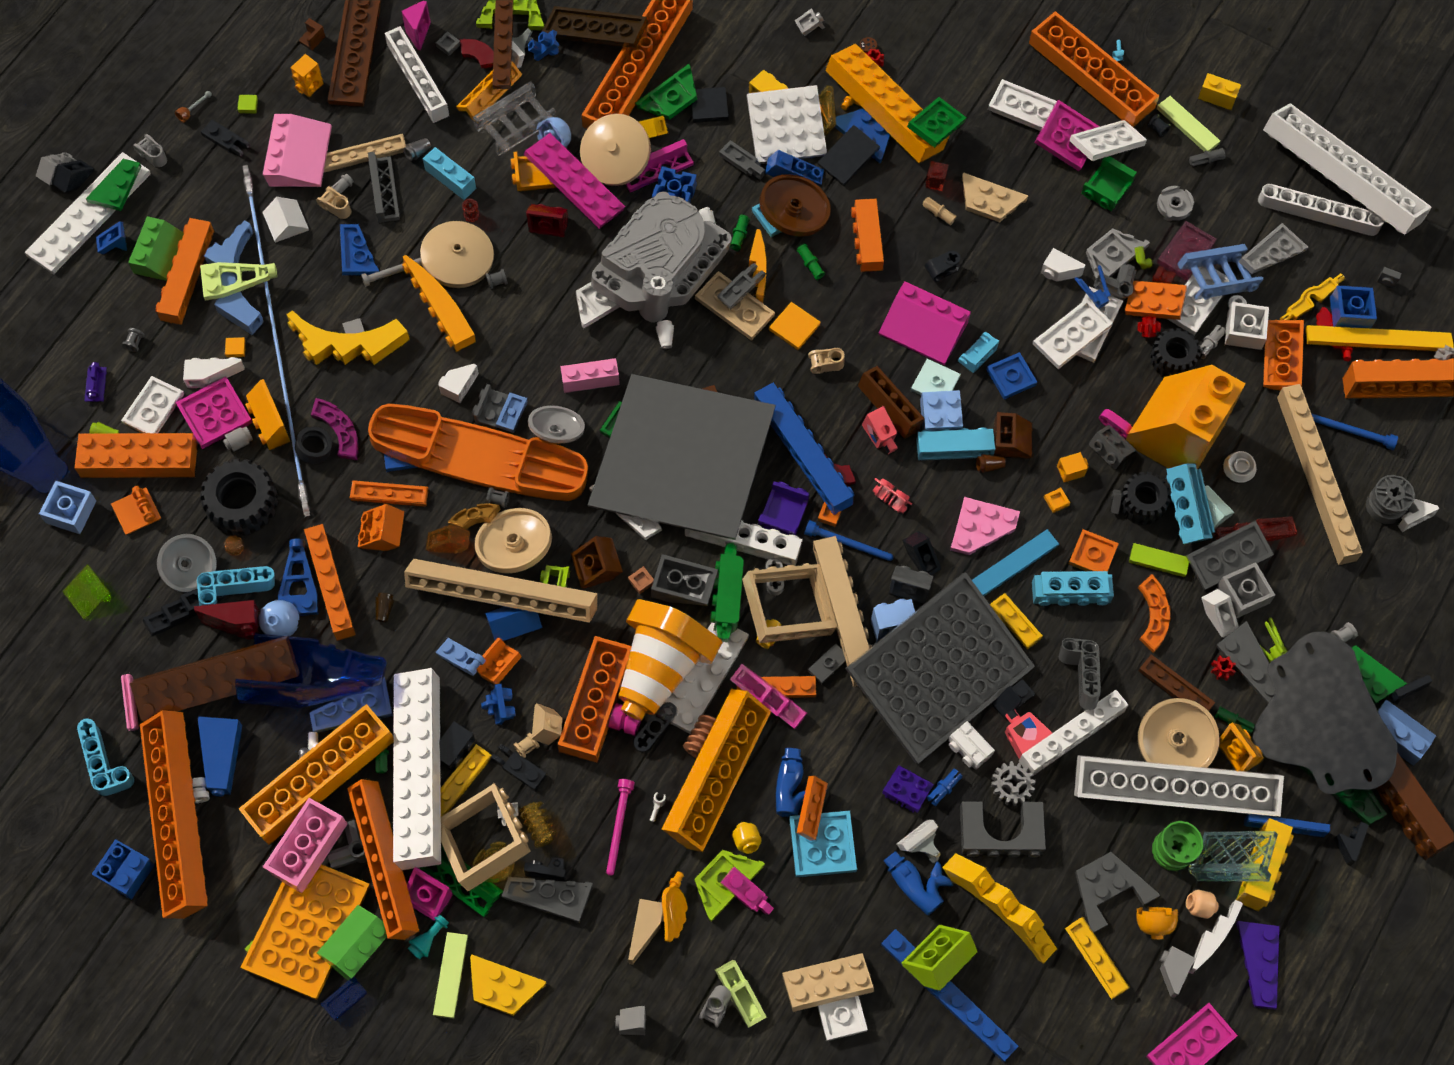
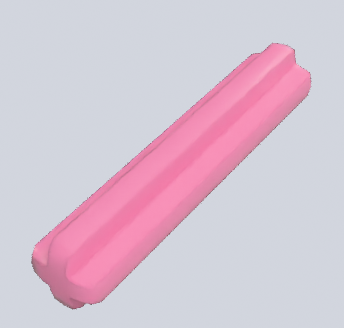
M131 674L121 676L126 725L129 731L138 730L139 725L136 702L130 686L133 677Z

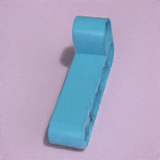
M268 566L201 573L197 577L199 606L217 604V596L269 591L275 586L274 570Z
M91 719L81 720L78 723L77 730L93 788L102 796H108L130 788L134 784V776L126 767L120 766L110 769L99 727ZM88 729H89L90 734H91L92 737H90V736L87 734ZM93 745H98L96 750L90 751ZM98 763H102L101 768L94 769ZM122 775H127L125 780L119 781ZM103 781H107L105 787L99 788Z

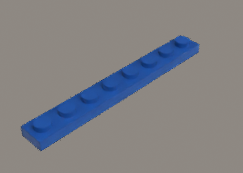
M896 929L881 943V946L901 965V962L915 949ZM951 981L940 991L925 987L1003 1063L1018 1048V1045Z

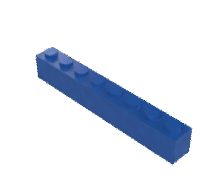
M773 382L754 392L755 401L776 405L770 425L822 500L827 504L831 513L835 515L839 511L853 505V490L845 485L841 473L835 471L832 460L829 457L826 458L822 446L814 441L810 429L807 430L801 416L795 414L792 403L786 401L780 387L777 388Z

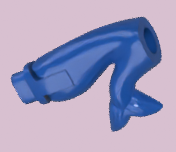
M785 748V755L782 756L776 785V814L779 816H796L803 804L805 791L792 796L803 777V759L800 757V749Z
M895 851L884 860L885 864L889 867L888 871L892 874L901 890L927 916L932 914L944 902L938 892V887L953 886L952 881L942 875V866L938 861L931 872L925 891L917 868L910 861H905L904 856L901 857Z

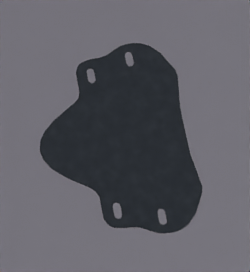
M1313 632L1300 638L1288 652L1269 663L1268 673L1275 687V695L1261 714L1253 733L1254 745L1260 748L1262 755L1275 761L1309 768L1320 790L1327 794L1347 789H1374L1383 785L1392 777L1396 767L1397 743L1373 703L1362 679L1352 647L1335 635L1327 632ZM1307 642L1312 644L1315 651L1314 654L1308 653L1305 646ZM1278 665H1281L1286 673V676L1283 678L1280 677L1277 671ZM1364 769L1370 771L1373 778L1371 782L1366 780L1363 774ZM1326 773L1331 774L1334 785H1328L1325 779Z

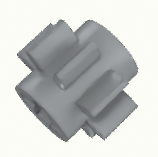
M1445 345L1444 348H1438L1434 357L1438 360L1454 358V348Z

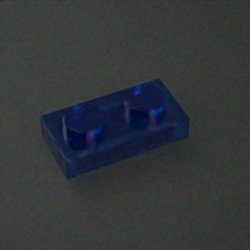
M353 976L352 979L342 985L321 1005L333 1020L336 1021L367 994V991Z

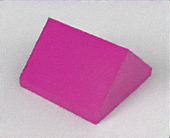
M427 1L419 2L402 11L406 33L417 50H421L431 23Z
M417 867L413 869L407 883L412 906L435 921L434 917H438L453 896L451 889Z

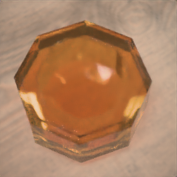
M236 535L228 537L224 542L226 552L232 556L239 555L244 549L242 539Z

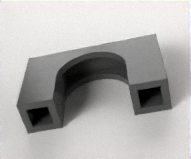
M962 802L960 806L962 854H967L968 857H978L979 854H987L988 857H999L1000 854H1008V857H1019L1020 855H1028V857L1032 858L1040 857L1046 850L1043 802L1022 803L1020 807L1021 833L1010 841L996 840L987 833L983 824L982 802Z

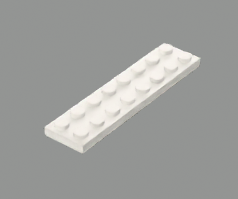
M122 152L25 251L26 256L54 275L116 211L115 209L88 203L86 200L88 195L123 158L131 161L135 160ZM141 165L142 167L128 197L151 174L150 170Z

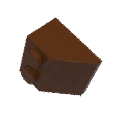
M595 536L571 553L581 588L611 581L623 572L612 538Z

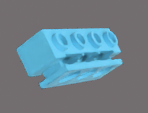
M1188 463L1166 469L1167 481L1172 492L1171 499L1176 510L1175 517L1180 528L1179 535L1183 544L1211 539V533H1214L1215 529L1201 469L1196 468V463Z
M1108 571L1041 572V575H1034L1032 580L1033 604H1039L1040 606L1050 604L1066 606L1070 603H1078L1081 606L1088 605L1089 603L1107 605L1111 603L1114 597L1112 574H1108Z

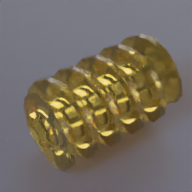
M542 802L530 803L519 810L521 818L525 820L524 825L528 827L527 831L531 834V840L535 841L534 846L536 848L550 844L554 840L552 836L556 833V830L549 831L553 826L552 823L546 824L550 817L542 816L546 809L539 810V807L543 805Z

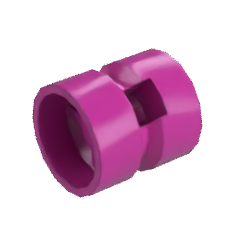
M616 703L612 710L608 727L618 731L624 729V733L635 736L641 721L621 711L623 705Z

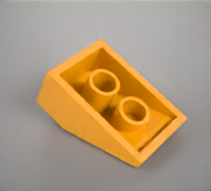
M1232 722L1219 738V747L1236 771H1248L1262 761V751L1250 740L1251 737L1247 730L1243 729L1239 724Z

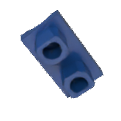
M552 30L549 33L542 31L538 36V42L531 40L528 43V51L534 53L535 60L539 61L548 54L552 56L558 54L557 31Z
M495 684V689L491 690V695H486V701L481 703L483 710H488L489 715L495 716L496 725H501L505 720L513 719L515 716L514 706L505 707L504 701L512 700V690L510 688H502L501 684Z

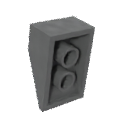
M662 554L651 587V597L670 603L707 606L718 569Z

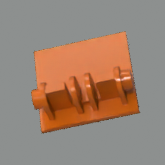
M135 486L132 488V494L111 503L125 535L161 519L147 488L142 489L139 486Z

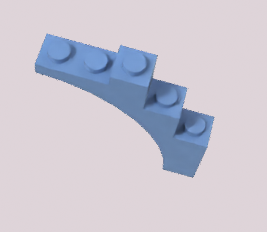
M244 220L241 225L235 228L233 234L224 240L222 246L215 242L212 247H209L204 255L207 264L217 262L239 263L244 246L253 235L251 224ZM224 272L221 275L222 285L229 286L237 281V274ZM241 291L224 298H218L214 304L220 315L251 335L264 322L261 313L248 303Z

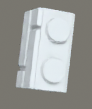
M968 721L952 733L948 740L950 748L955 753L959 752L963 756V762L975 770L986 762L995 751Z

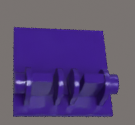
M898 765L883 789L882 794L885 795V798H889L892 801L897 799L896 804L901 801V807L906 804L905 808L912 811V813L914 811L918 813L934 784Z

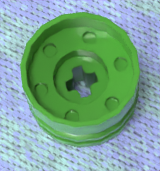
M1184 821L1170 823L1155 837L1152 843L1154 859L1161 867L1171 871H1179L1186 868L1200 856L1203 850L1201 833L1194 825Z

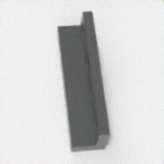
M368 152L378 222L400 220L391 156L376 158L375 152ZM388 163V167L385 171H382L378 168V164ZM384 177L391 180L387 186L380 183ZM386 192L393 195L389 201L382 198ZM389 207L395 210L394 215L385 216V211Z

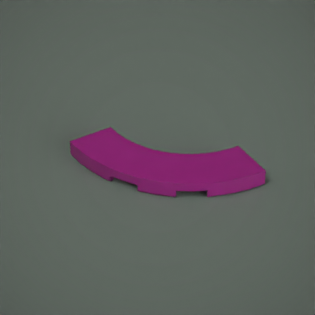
M315 398L311 416L324 421L335 431L339 441L338 457L357 460L359 452L358 437L349 417L338 409L336 405Z

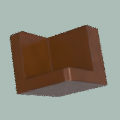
M309 18L305 22L307 32L299 39V42L313 51L326 36L323 26Z

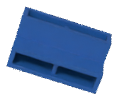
M505 606L485 613L494 640L500 638L505 641L542 628L537 612Z

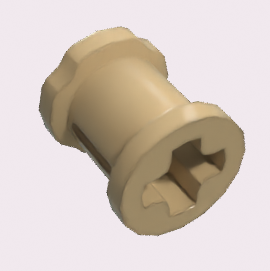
M531 733L527 734V737L519 743L513 744L523 758H526V754L533 749L540 747L538 742L532 739Z

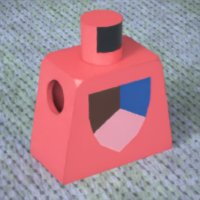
M884 406L867 414L862 426L876 448L884 446L888 454L897 450L898 447L894 442L897 431Z
M1012 709L1005 715L1011 723L1006 728L1005 734L1019 759L1023 753L1052 734L1030 712L1020 717L1016 710Z

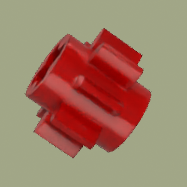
M870 49L866 54L878 66L883 67L884 54H881L879 49Z
M1143 317L1142 322H1138V331L1142 333L1143 337H1155L1156 332H1161V323L1156 321V317Z
M1220 655L1217 661L1213 660L1211 663L1215 667L1211 673L1217 676V680L1224 678L1227 681L1229 675L1233 676L1236 672L1232 669L1236 663H1232L1229 656L1222 658Z

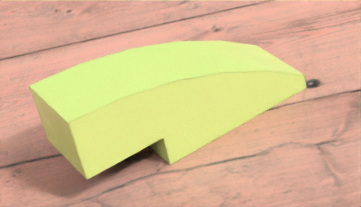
M731 960L715 970L723 986L730 990L731 1000L748 1028L766 1018L754 992L735 960Z

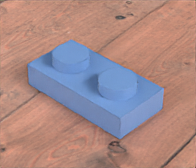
M509 393L496 422V427L514 433L528 402L527 398Z

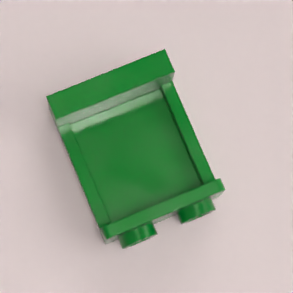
M1110 156L1104 157L1101 166L1089 182L1084 184L1081 194L1087 199L1098 203L1102 208L1112 212L1134 182L1137 172Z

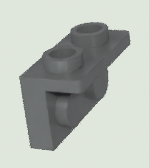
M487 384L485 389H482L480 392L478 405H475L472 415L474 416L475 423L496 430V422L508 398V394L492 390L491 385Z
M1110 425L1098 431L1089 443V446L1114 469H1117L1122 461L1132 456L1136 451Z

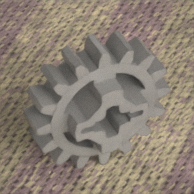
M1011 761L1008 767L1003 763L1001 766L1002 770L1000 768L996 769V774L992 776L994 782H992L991 787L996 788L993 794L1000 795L999 801L1004 798L1006 805L1012 801L1013 805L1016 806L1018 801L1022 804L1025 802V798L1030 799V793H1033L1035 790L1032 786L1036 781L1030 779L1033 776V772L1027 773V766L1022 769L1020 762L1017 766H1014L1013 761ZM1005 773H1008L1007 778L1001 779ZM1026 788V790L1019 795V790Z

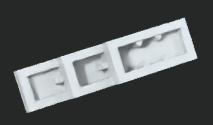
M1235 900L1230 905L1227 916L1220 915L1217 918L1212 933L1206 930L1202 934L1189 973L1193 974L1212 956L1224 941L1236 921L1243 904L1242 902Z

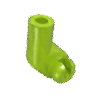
M1134 247L1136 261L1139 266L1145 270L1151 268L1152 260L1150 258L1145 259L1144 247Z

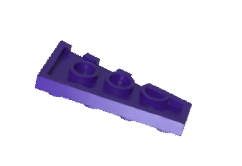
M1237 921L1236 924L1240 933L1241 948H1243L1245 967L1248 971L1253 1005L1257 1008L1275 1010L1277 1008L1279 926Z

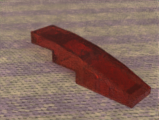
M1293 517L1256 520L1267 542L1297 535ZM1252 522L1237 523L1234 527L1216 528L1214 532L1215 538L1218 540Z

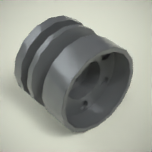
M1387 475L1381 478L1367 497V512L1379 523L1394 524L1400 521L1414 502L1415 492L1413 486L1401 476Z

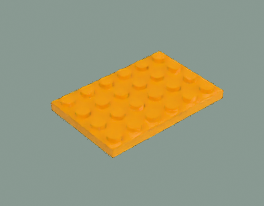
M322 864L303 893L282 882L240 968L317 1000L332 969V966L323 960L317 952L355 907L362 905L371 885Z

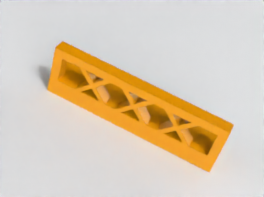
M513 61L511 86L522 76V73ZM492 70L456 108L459 111H466L473 121H477L508 89H493Z

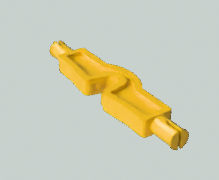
M1339 274L1334 279L1329 277L1320 285L1306 289L1300 299L1288 307L1286 314L1280 317V320H1296L1301 315L1312 310L1315 305L1310 297H1313L1318 302H1323L1334 292L1335 288L1339 286L1338 284L1345 280L1344 275Z

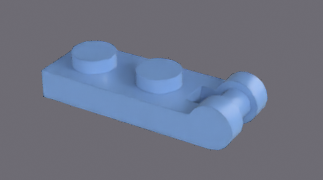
M447 638L436 651L440 658L472 676L476 674V669L486 662L483 656L472 652L450 638Z

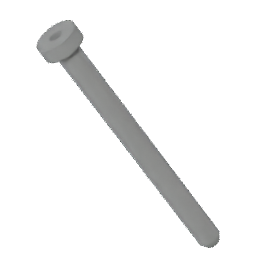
M421 258L414 260L419 265H422ZM402 264L370 275L364 273L361 277L366 287L370 285V282L402 272L404 269Z

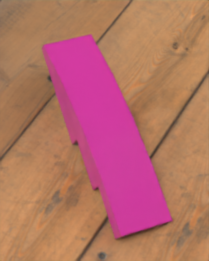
M743 664L740 665L730 679L742 690L752 694L772 713L783 719L794 729L798 727L808 714Z

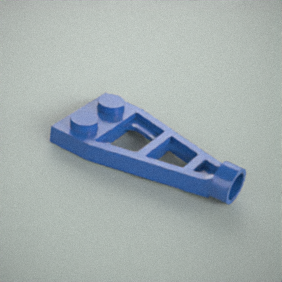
M292 539L289 541L290 550L278 600L292 603L296 607L299 616L318 615V594L305 552V540ZM302 563L304 575H291L293 564ZM296 581H303L306 585L307 593L305 595L291 596L289 594L291 584Z

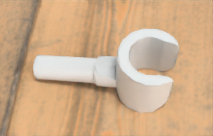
M658 792L654 794V809L650 818L651 822H655L658 810L665 804L666 796L664 795L663 800L658 801Z

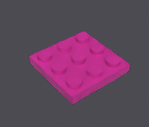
M1058 100L1034 143L1080 171L1087 156L1070 142L1071 135L1100 126Z
M227 377L175 402L202 449L225 438L224 435L253 423Z

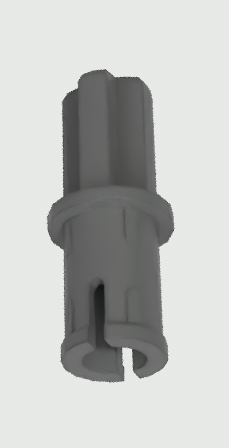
M1223 148L1213 151L1206 150L1202 154L1191 156L1189 163L1193 167L1202 164L1209 165L1213 161L1223 160L1225 158V151Z

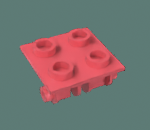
M875 478L881 484L880 487L877 485L873 489L875 496L881 500L884 499L886 503L894 495L888 505L898 513H904L907 510L905 506L907 503L912 505L908 501L910 498L908 495L898 489L897 491L893 490L895 487L893 484L883 478L881 481Z

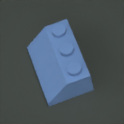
M1385 700L1378 709V713L1396 740L1398 754L1414 766L1431 746L1436 735L1388 700Z

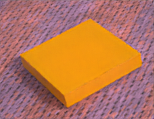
M791 302L771 324L769 331L799 350L820 326L821 322Z

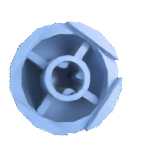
M550 117L538 123L536 129H539L538 140L551 133L565 148L568 147L571 141V131L564 120Z
M274 600L267 603L260 611L259 626L265 635L277 639L291 636L298 628L299 613L290 602Z

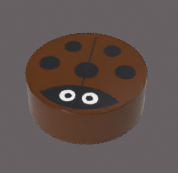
M866 37L860 41L859 47L865 53H868L870 49L877 50V42L871 37Z

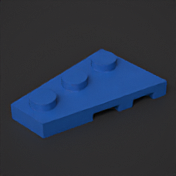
M340 224L342 275H362L364 273L370 275L379 272L359 225Z

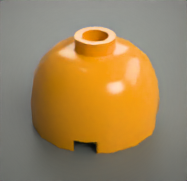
M1143 907L1137 908V924L1142 932L1151 935V939H1164V935L1171 934L1175 930L1178 921V909L1172 911V908L1149 907V911H1143Z

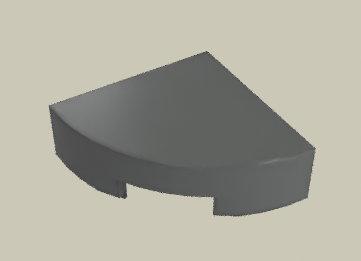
M1120 490L1112 492L1111 512L1119 514L1122 498Z

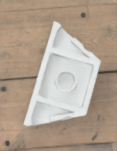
M591 282L576 290L583 329L620 307L595 291L591 286Z

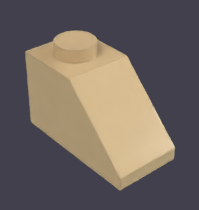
M536 703L534 707L532 739L550 745L561 736L562 717L554 709Z

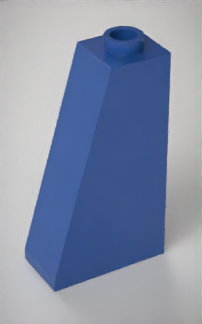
M199 717L198 724L206 787L214 796L223 797L224 794L231 795L242 725L238 719Z

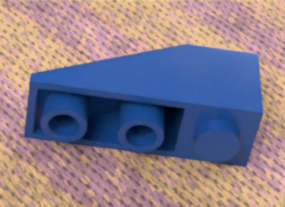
M777 150L768 158L765 174L772 177L785 174L798 175L813 181L818 186L822 185L824 169L781 150Z

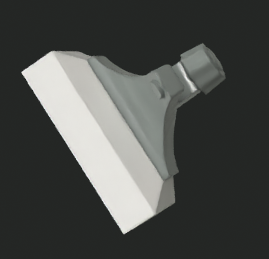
M529 28L521 36L513 38L512 61L517 68L522 66L525 56L524 49L533 40L530 37L532 31Z
M926 820L900 840L897 846L901 851H909L911 853L917 851L924 852L932 863L937 862L941 855L933 842L938 828L934 820Z

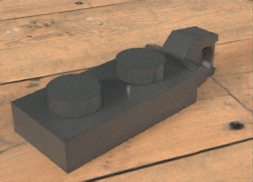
M731 140L719 151L720 157L749 176L753 174L754 177L760 180L765 176V169L761 167L758 159Z

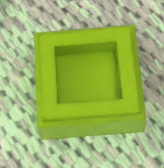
M239 95L238 113H256L257 95Z

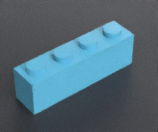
M985 427L976 430H969L967 428L951 431L949 429L940 431L922 430L918 432L916 438L918 460L977 458L981 454L994 455L995 452L993 429Z

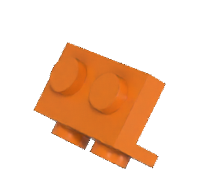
M497 638L482 655L486 662L476 670L482 678L494 685L499 684L522 656L518 651L507 646L502 639Z

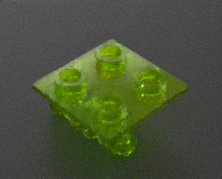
M88 564L62 591L83 619H86L102 601L109 602L112 599L111 593Z

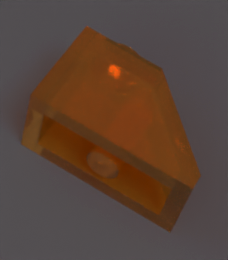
M451 524L428 532L426 551L458 553L467 550L470 531Z

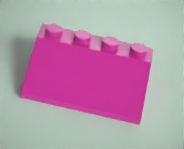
M904 281L878 335L945 365L969 322L971 312Z

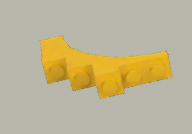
M293 310L286 314L289 320L287 324L293 332L297 331L299 333L298 337L302 341L305 350L303 352L304 356L308 361L312 360L316 365L331 354H333L337 361L341 360L345 365L362 354L366 361L370 360L375 365L410 340L408 331L397 319L371 331L335 333L309 324L301 319Z
M957 853L942 867L951 881L977 897L1010 926L1028 946L1038 961L1045 963L1057 950L1044 930V923L1036 911L1020 904L1010 889L993 880L986 868Z

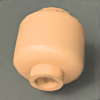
M1195 890L1187 896L1186 908L1193 916L1209 919L1218 911L1219 904L1216 901L1215 895L1211 892Z

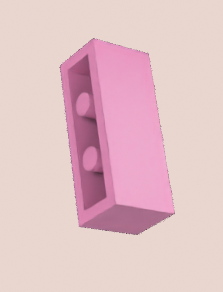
M616 358L560 366L564 393L620 385Z

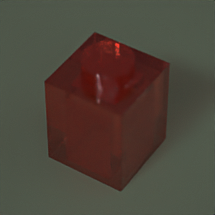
M931 161L925 187L943 191L948 165Z

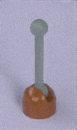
M206 91L205 95L189 108H178L175 111L176 117L182 123H185L190 118V111L206 98H210L212 93Z

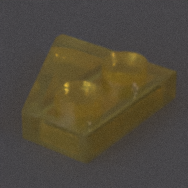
M828 85L819 94L824 135H827L836 125L833 86Z

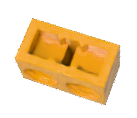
M305 54L290 67L293 74L292 78L296 84L295 88L299 93H304L310 97L324 84L318 63Z

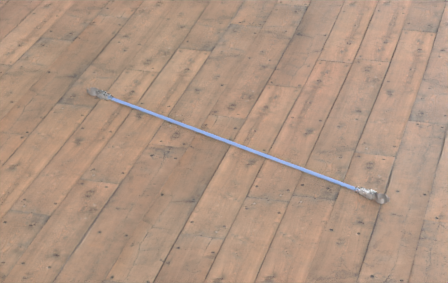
M248 165L243 166L245 176L243 182L250 201L260 263L264 265L253 202V182ZM266 281L264 286L299 479L298 496L302 503L304 515L307 517L310 516L309 497L304 480H302L299 457L295 452L296 440L269 287Z

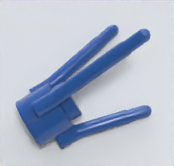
M1098 265V270L1104 292L1100 289L1093 293L1082 279L1075 278V281L1091 298L1098 309L1107 305L1110 302L1108 297L1111 296L1101 265Z

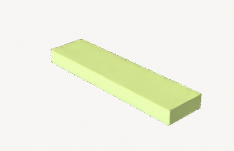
M1171 96L1157 106L1158 111L1203 151H1211L1219 145L1220 140Z
M447 932L433 1016L455 1018L468 935Z

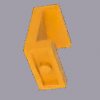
M513 152L514 158L511 159V168L515 169V174H512L513 185H517V191L557 188L526 156L518 157L517 152Z

